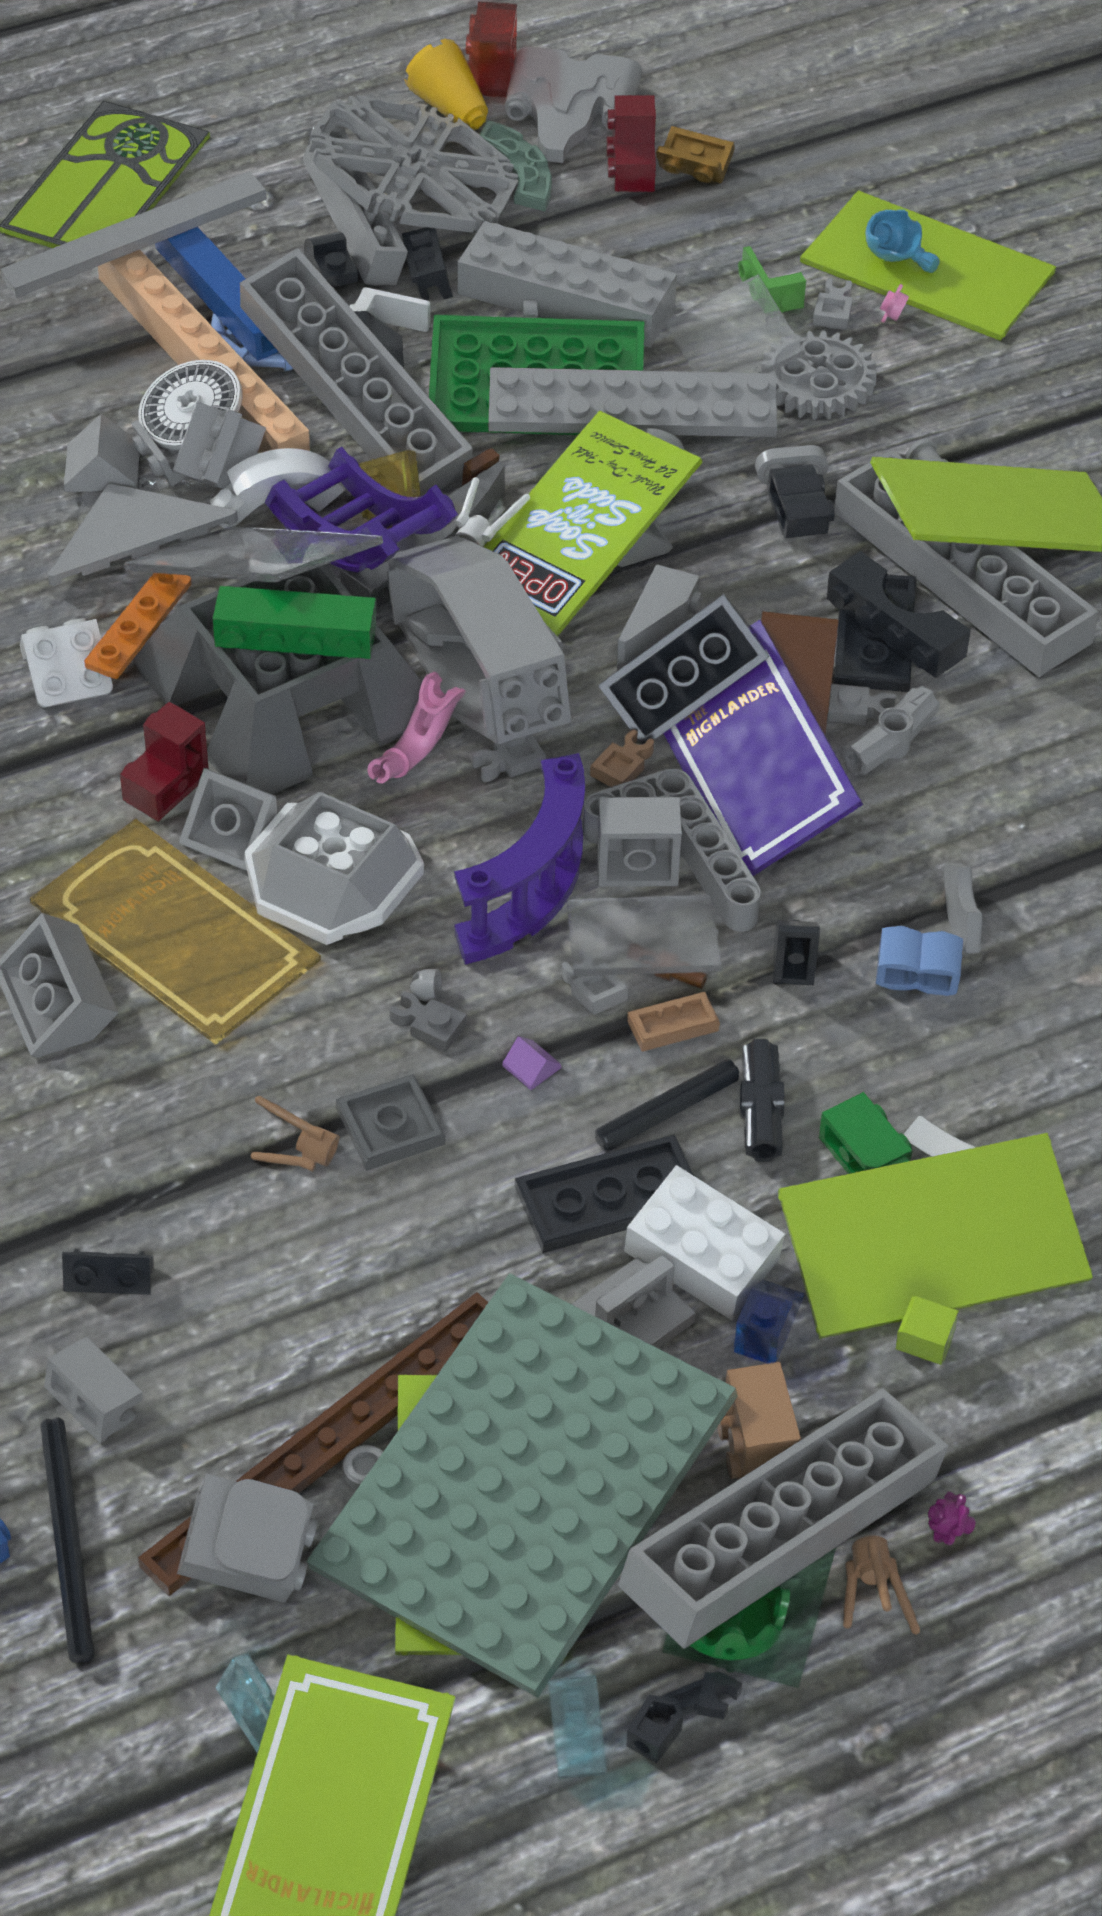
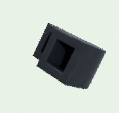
M341 231L305 240L304 255L332 287L358 282V271L347 251V239Z

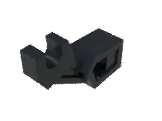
M705 1672L704 1678L662 1696L648 1695L627 1730L626 1746L649 1760L658 1763L682 1731L683 1716L696 1711L697 1715L724 1720L728 1714L729 1704L718 1700L717 1696L727 1694L734 1700H737L742 1691V1683L723 1672ZM654 1717L670 1719L666 1727L652 1720Z

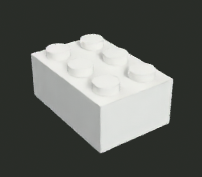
M676 1165L628 1225L624 1252L635 1259L638 1257L643 1263H651L663 1254L674 1265V1284L725 1317L733 1320L780 1259L785 1233Z

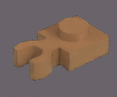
M635 729L629 731L625 736L623 747L612 742L590 765V776L610 787L635 780L644 770L645 760L650 758L654 752V739L650 738L645 744L637 745L638 731Z

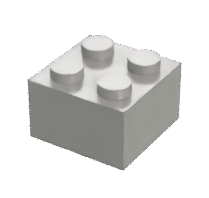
M680 797L599 798L597 839L598 887L678 886L682 835Z

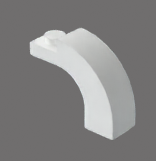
M294 448L269 450L241 461L227 471L231 483L210 500L211 505L237 510L238 521L236 524L229 526L223 523L220 526L230 531L253 510L265 503L273 485L285 480L292 489L298 490L331 471L328 467L330 461L314 452ZM340 482L305 503L320 512L346 489Z

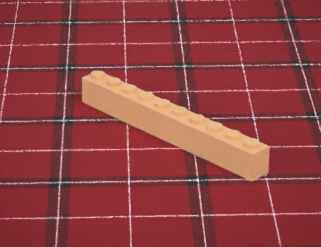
M141 250L98 266L100 281L178 365L195 360H212L228 366L235 373L242 387V403L238 413L242 414L241 418L266 427L258 453L284 448L310 451V438L307 427Z

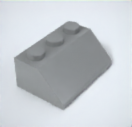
M41 913L0 958V986L28 1051L33 1057L38 1058L93 1040L118 1014L78 924Z

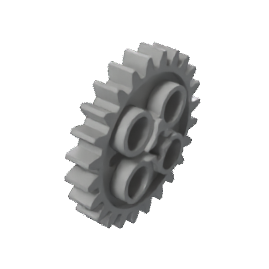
M808 331L807 338L802 339L798 334H794L793 342L782 339L781 347L772 346L771 354L765 355L762 373H776V406L785 404L786 413L797 409L798 417L800 418L808 412L811 413L813 420H816L819 413H824L827 419H831L832 412H837L843 417L845 416V408L857 411L858 403H867V395H873L874 386H876V361H871V352H863L864 345L862 343L853 346L852 337L841 341L840 333H836L832 338H829L826 331H822L819 337H814L813 333Z

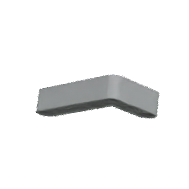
M666 769L595 792L585 799L583 833L590 842L597 844L599 798L680 797L682 831L680 853L728 928L742 932L756 926L759 918L760 887L686 772L680 769Z

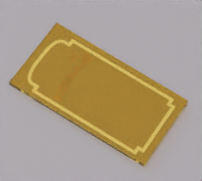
M134 819L30 898V903L42 913L78 924L89 949L215 1045L321 961L319 953L277 922L259 915L254 905L137 819Z

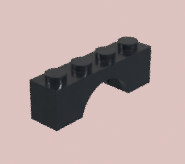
M859 551L829 572L826 599L836 608L841 609L858 621L862 627L884 640L888 646L906 656L918 668L937 678L967 657L971 630L944 610L932 613H915L893 604L885 595L888 570L862 551Z

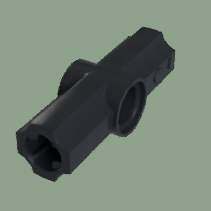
M753 1039L749 1044L742 1046L743 1081L740 1084V1117L744 1118L746 1155L754 1158L756 1162H771L773 1158L782 1156L784 1082L780 1081L778 1046L770 1043L768 1039Z

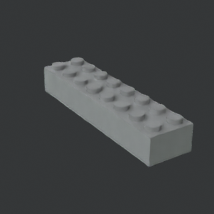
M299 248L240 282V307L403 496L421 497L432 486L437 485L442 490L463 476L464 463L472 459V446Z
M892 449L879 456L903 459ZM870 462L837 481L834 509L837 516L908 573L916 577L918 581L1038 677L1093 644L1099 611L1016 546L913 540Z
M882 1388L629 1549L618 1586L685 1649L933 1483L949 1445Z

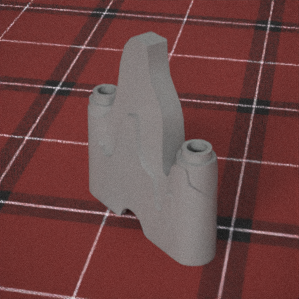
M523 47L519 49L515 56L504 108L508 117L512 120L520 121L528 114L531 115L537 123L538 148L542 151L547 161L564 163L570 149L587 137L592 123L598 114L602 115V123L608 130L607 112L608 109H614V95H636L643 73L642 67L634 59L595 54L587 60L576 61L570 59L563 50Z

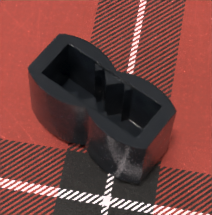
M812 464L770 469L767 486L772 507L777 514L779 527L784 538L827 534L829 522L834 521L835 512L832 500H827L825 496L823 475L817 474Z

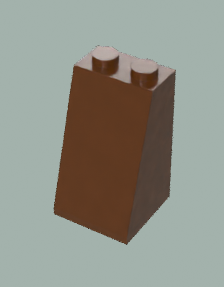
M762 611L761 622L826 735L839 619Z

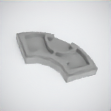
M944 863L945 900L952 933L963 938L962 951L965 953H979L981 951L982 913L977 908L974 899L972 869L960 863Z

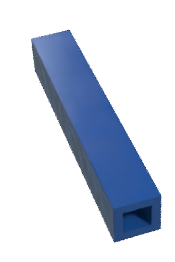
M199 227L155 243V249L257 361L279 352L240 307V282L246 278Z

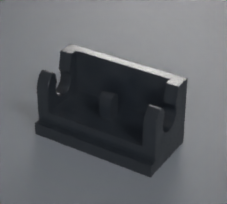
M424 227L402 233L403 243L408 251L407 261L413 283H417L421 298L429 301L427 289L431 286L439 287V292L443 299L453 297L444 254L436 228Z

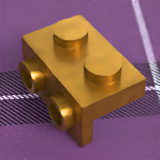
M671 126L664 146H658L656 155L659 167H662L671 174H679L681 172L692 175L701 182L709 183L714 181L722 183L735 146L734 142Z

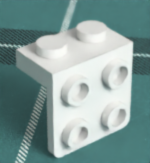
M85 618L73 619L65 622L64 626L50 629L48 626L35 627L26 631V634L21 635L20 648L23 660L27 659L37 703L40 707L49 708L111 693L113 684L110 677L85 668L84 660L101 640L96 619L88 621Z

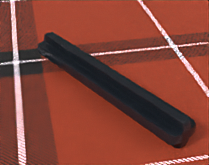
M726 1059L598 1127L595 1130L597 1144L600 1145L602 1150L609 1151L737 1082L740 1073L738 1067L732 1060Z

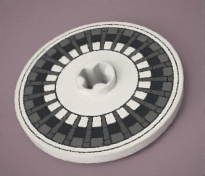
M195 360L180 364L163 373L147 389L139 406V422L156 445L166 449L180 450L196 402L199 401L222 411L230 409L239 412L242 403L241 384L235 373L228 366L217 361Z

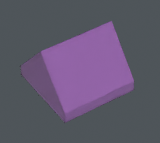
M520 1036L517 1037L503 1061V1067L530 1090H533L561 1069V1064L537 1043Z

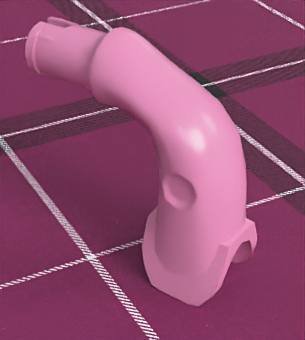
M432 672L426 675L419 690V700L403 735L392 748L385 751L382 757L376 758L369 763L367 769L369 777L372 780L378 778L376 782L383 784L392 777L401 778L424 759L440 740L454 708L464 696L466 690L454 687L444 694L440 689L442 678L439 674Z

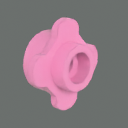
M902 284L899 285L895 293L890 290L888 291L880 307L881 310L885 311L881 322L884 323L887 317L894 321L898 320L909 298L908 295L900 292L903 287Z

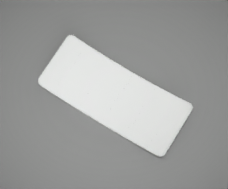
M918 1116L904 1133L912 1145L930 1156L975 1148L941 1130L922 1116Z

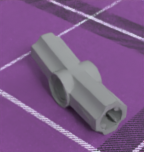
M922 685L917 689L912 688L895 707L882 711L876 725L842 748L841 757L844 759L847 769L856 776L859 774L866 775L888 758L898 759L905 756L910 750L912 739L939 711L940 702L935 698L933 691Z

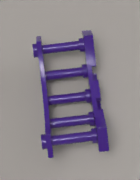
M343 447L336 449L328 465L331 471L298 490L292 489L285 480H282L272 486L265 500L268 508L293 536L300 533L304 538L382 543L330 563L341 569L353 572H361L366 568L372 570L379 567L395 556L399 550L397 543L412 534L423 535L440 531L452 523L458 516L452 500L443 494L437 485L432 486L421 497H405L396 494L368 476L360 468L357 460L349 456ZM340 482L356 498L323 518L305 504V502ZM367 509L376 515L375 518L352 531L337 527ZM311 541L308 549L310 551L320 550V547L332 542ZM338 543L329 545L327 549L328 551L336 552L337 557H340L354 550L357 544Z
M579 753L541 760L545 785L542 805L530 828L516 843L486 862L454 871V877L464 907L471 906V920L455 924V937L465 965L504 953L513 948V942L527 934L535 935L557 915L572 894L579 877V868L583 854L581 815L585 798V776ZM511 892V899L508 902L487 913L489 900Z

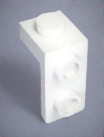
M364 287L356 303L349 306L353 311H368L381 322L424 332H427L431 326L430 302L427 300Z

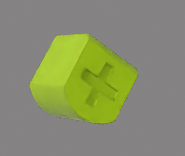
M918 1296L912 1297L897 1333L895 1349L942 1365L956 1330L959 1310Z

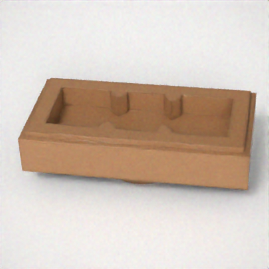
M706 992L628 1012L627 1020L642 1052L719 1031L720 1021Z

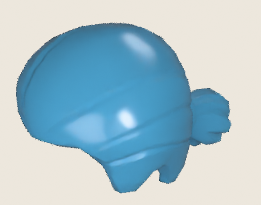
M883 210L874 214L868 221L865 231L866 242L871 252L879 259L895 262L911 258L925 272L934 273L940 263L939 258L935 254L926 252L921 247L922 227L918 221L910 219L907 211Z

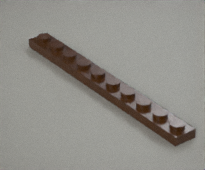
M478 1292L473 1294L237 1479L236 1482L251 1479L292 1490L298 1494L345 1458L349 1451L360 1446L398 1415V1375L439 1374L489 1302ZM191 1516L138 1557L139 1567L169 1597L192 1579L177 1574Z

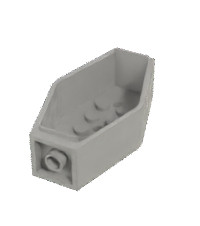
M456 535L398 552L388 560L389 570H387L394 624H399L427 675L437 672L442 678L440 689L444 694L454 687L466 690L464 696L454 708L452 713L454 718L497 744L571 722L562 641L543 621L511 566L502 555ZM439 604L450 613L469 648H466L462 642L445 641L444 646L427 645L407 628L406 617Z

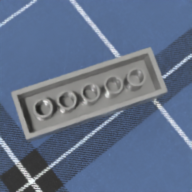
M484 221L458 261L459 295L523 312V300H537L538 317L644 321V346L649 348L652 347L675 307L677 273L534 235L530 232L505 227L497 223Z

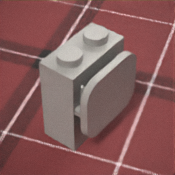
M206 1474L198 1489L177 1574L285 1603L293 1589L300 1591L305 1578L307 1563L300 1562L303 1547L311 1546L316 1532L317 1520L311 1518L314 1503L304 1500L295 1491L251 1479L236 1482Z

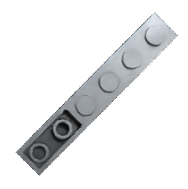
M500 461L478 474L479 484L469 517L481 515L487 519L505 492V464ZM472 480L461 488L455 489L448 496L452 500L458 516L462 511ZM458 516L452 523L440 531L423 535L412 534L397 543L399 547L398 552L455 536L459 530L455 525ZM388 561L375 569L370 570L366 568L361 572L347 571L340 568L341 583L352 596L376 598V615L391 605L387 570H389Z

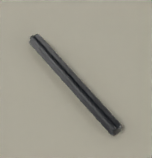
M55 1417L43 1420L40 1428L69 1660L78 1664L91 1661L95 1653L65 1422L62 1418Z

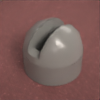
M424 969L415 973L410 984L412 994L421 1001L429 1002L431 998L439 1001L442 992L440 970Z

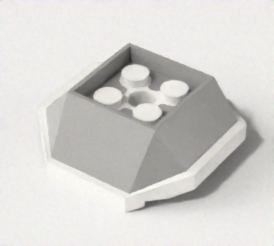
M320 791L300 803H287L245 851V865L254 894L257 913L325 945L342 940L343 935L363 932L382 925L424 874V862L410 834L401 831L395 824Z

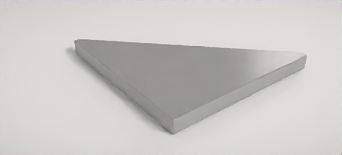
M108 483L48 573L49 585H59L63 578L80 572L85 576L111 567L110 562L130 555L134 559L160 550L159 545L179 538L181 542L207 534L208 528L223 523L229 526L236 524L238 521L237 510Z

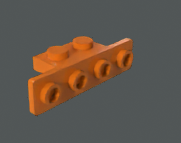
M160 566L156 569L163 571H174L163 566ZM153 573L84 660L85 668L107 677L118 679L191 586V577L188 575Z

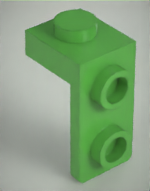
M751 246L743 247L742 261L738 263L739 276L743 282H747L753 302L759 304L765 316L804 308L806 279L802 272L769 279Z

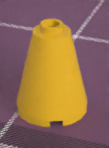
M441 39L442 44L434 48L431 44L425 46L407 65L406 73L409 76L408 80L404 79V82L409 90L430 106L437 108V111L445 117L452 114L454 116L453 123H456L458 118H460L473 130L480 128L486 121L488 107L461 48L451 39Z

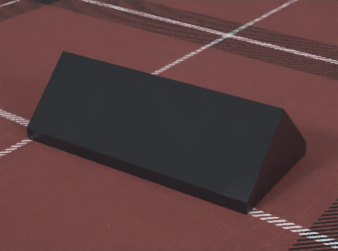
M723 593L603 680L598 686L630 730L635 729L638 731L637 739L643 745L650 738L656 739L762 663L769 655L746 619Z

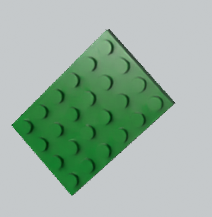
M434 315L429 398L458 432L579 435L580 433L489 431L490 368L643 371L644 321Z

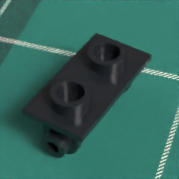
M75 1248L74 1252H62L63 1291L151 1295V1273H153L154 1256L146 1255L145 1251H140L139 1254H106L101 1252H80V1249Z

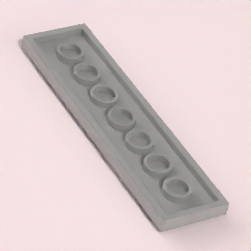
M490 368L489 431L580 433L600 410L638 429L647 430V428H655L673 435L776 437V373Z

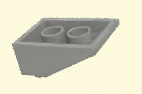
M656 564L618 639L617 670L700 611L703 593L698 592V575Z

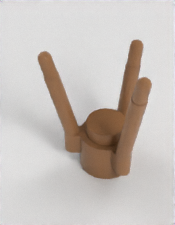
M262 1096L255 1098V1102L302 1130L296 1144V1150L302 1152V1157L253 1152L251 1154L253 1160L300 1166L312 1172L317 1163L326 1167L330 1164L339 1144V1135L311 1125Z
M866 1536L856 1540L851 1547L853 1560L845 1563L847 1585L844 1603V1628L849 1629L852 1627L858 1578H861L865 1584L877 1585L883 1610L886 1612L891 1610L892 1605L886 1581L889 1577L911 1632L915 1635L919 1634L920 1627L898 1574L896 1559L890 1557L887 1540L880 1536Z

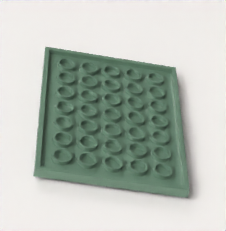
M509 1273L306 1562L314 1572L390 1615L401 1619L413 1628L539 1698L623 1571L629 1549L642 1542L738 1397L736 1388Z

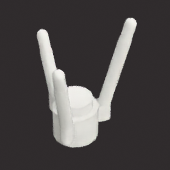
M474 477L462 511L455 521V525L459 528L455 536L458 535L483 547L486 541H491L496 532L530 500V495H523L506 512L505 507L500 506L488 520L481 515L469 517L479 484V479Z

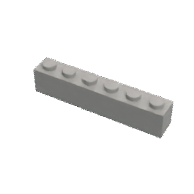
M335 128L330 135L334 138L349 139L344 128ZM307 146L303 162L338 231L345 235L347 249L364 283L373 286L397 285L408 251L393 222L390 221L387 211L380 210L376 215L372 211L373 204L366 210L315 166V163L312 162L314 153L309 152V146ZM346 172L356 180L360 187L368 191L375 189L367 172Z

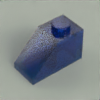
M762 1280L752 1287L736 1323L734 1353L767 1364L777 1363L803 1301L804 1293L766 1280Z

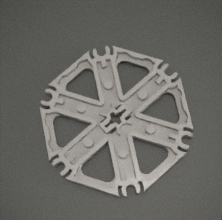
M356 95V97L349 96L347 104L341 99H337L336 103L334 101L331 103L310 136L307 145L309 146L308 151L314 153L312 162L315 163V166L366 210L373 204L372 211L374 214L377 215L380 210L387 211L391 214L390 221L393 222L397 220L398 216H401L399 224L471 233L474 230L478 232L484 221L498 223L519 181L517 180L518 175L512 173L513 164L500 151L460 118H458L456 123H452L454 119L452 114H449L446 118L440 117L436 114L437 108L435 107L426 112L428 108L426 104ZM385 118L405 120L414 124L415 127L407 138ZM341 126L350 129L361 141L334 138L330 135L336 127ZM455 141L462 144L475 156L442 152L447 142ZM346 172H369L385 177L377 189L368 191L360 187L356 180ZM465 185L472 188L486 187L496 193L493 203L484 202ZM419 189H421L426 196L442 206L448 214L418 212L411 210L410 204Z

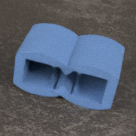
M905 926L882 928L876 984L892 990L917 989L927 994L944 996L957 994L961 976L963 938L945 931L921 933Z

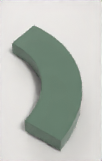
M488 120L479 135L506 156L510 163L513 164L512 171L518 175L517 180H519L514 193V204L546 211L552 193V175L548 168L546 157L536 145L532 146L525 141L521 133L500 123Z

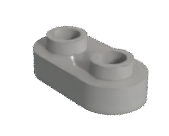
M815 445L773 448L762 452L756 458L755 469L759 480L768 485L770 469L812 464L817 474L824 476L828 470V461L824 450Z

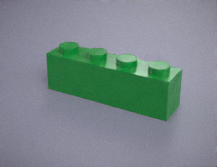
M231 586L219 587L213 615L215 647L371 659L376 630V598Z

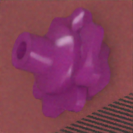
M948 1491L943 1499H937L936 1503L930 1506L927 1513L929 1518L928 1525L934 1531L933 1540L935 1542H944L946 1545H952L956 1536L960 1537L963 1533L971 1534L973 1532L976 1521L974 1517L968 1515L969 1508L965 1506V1495H955L953 1492Z

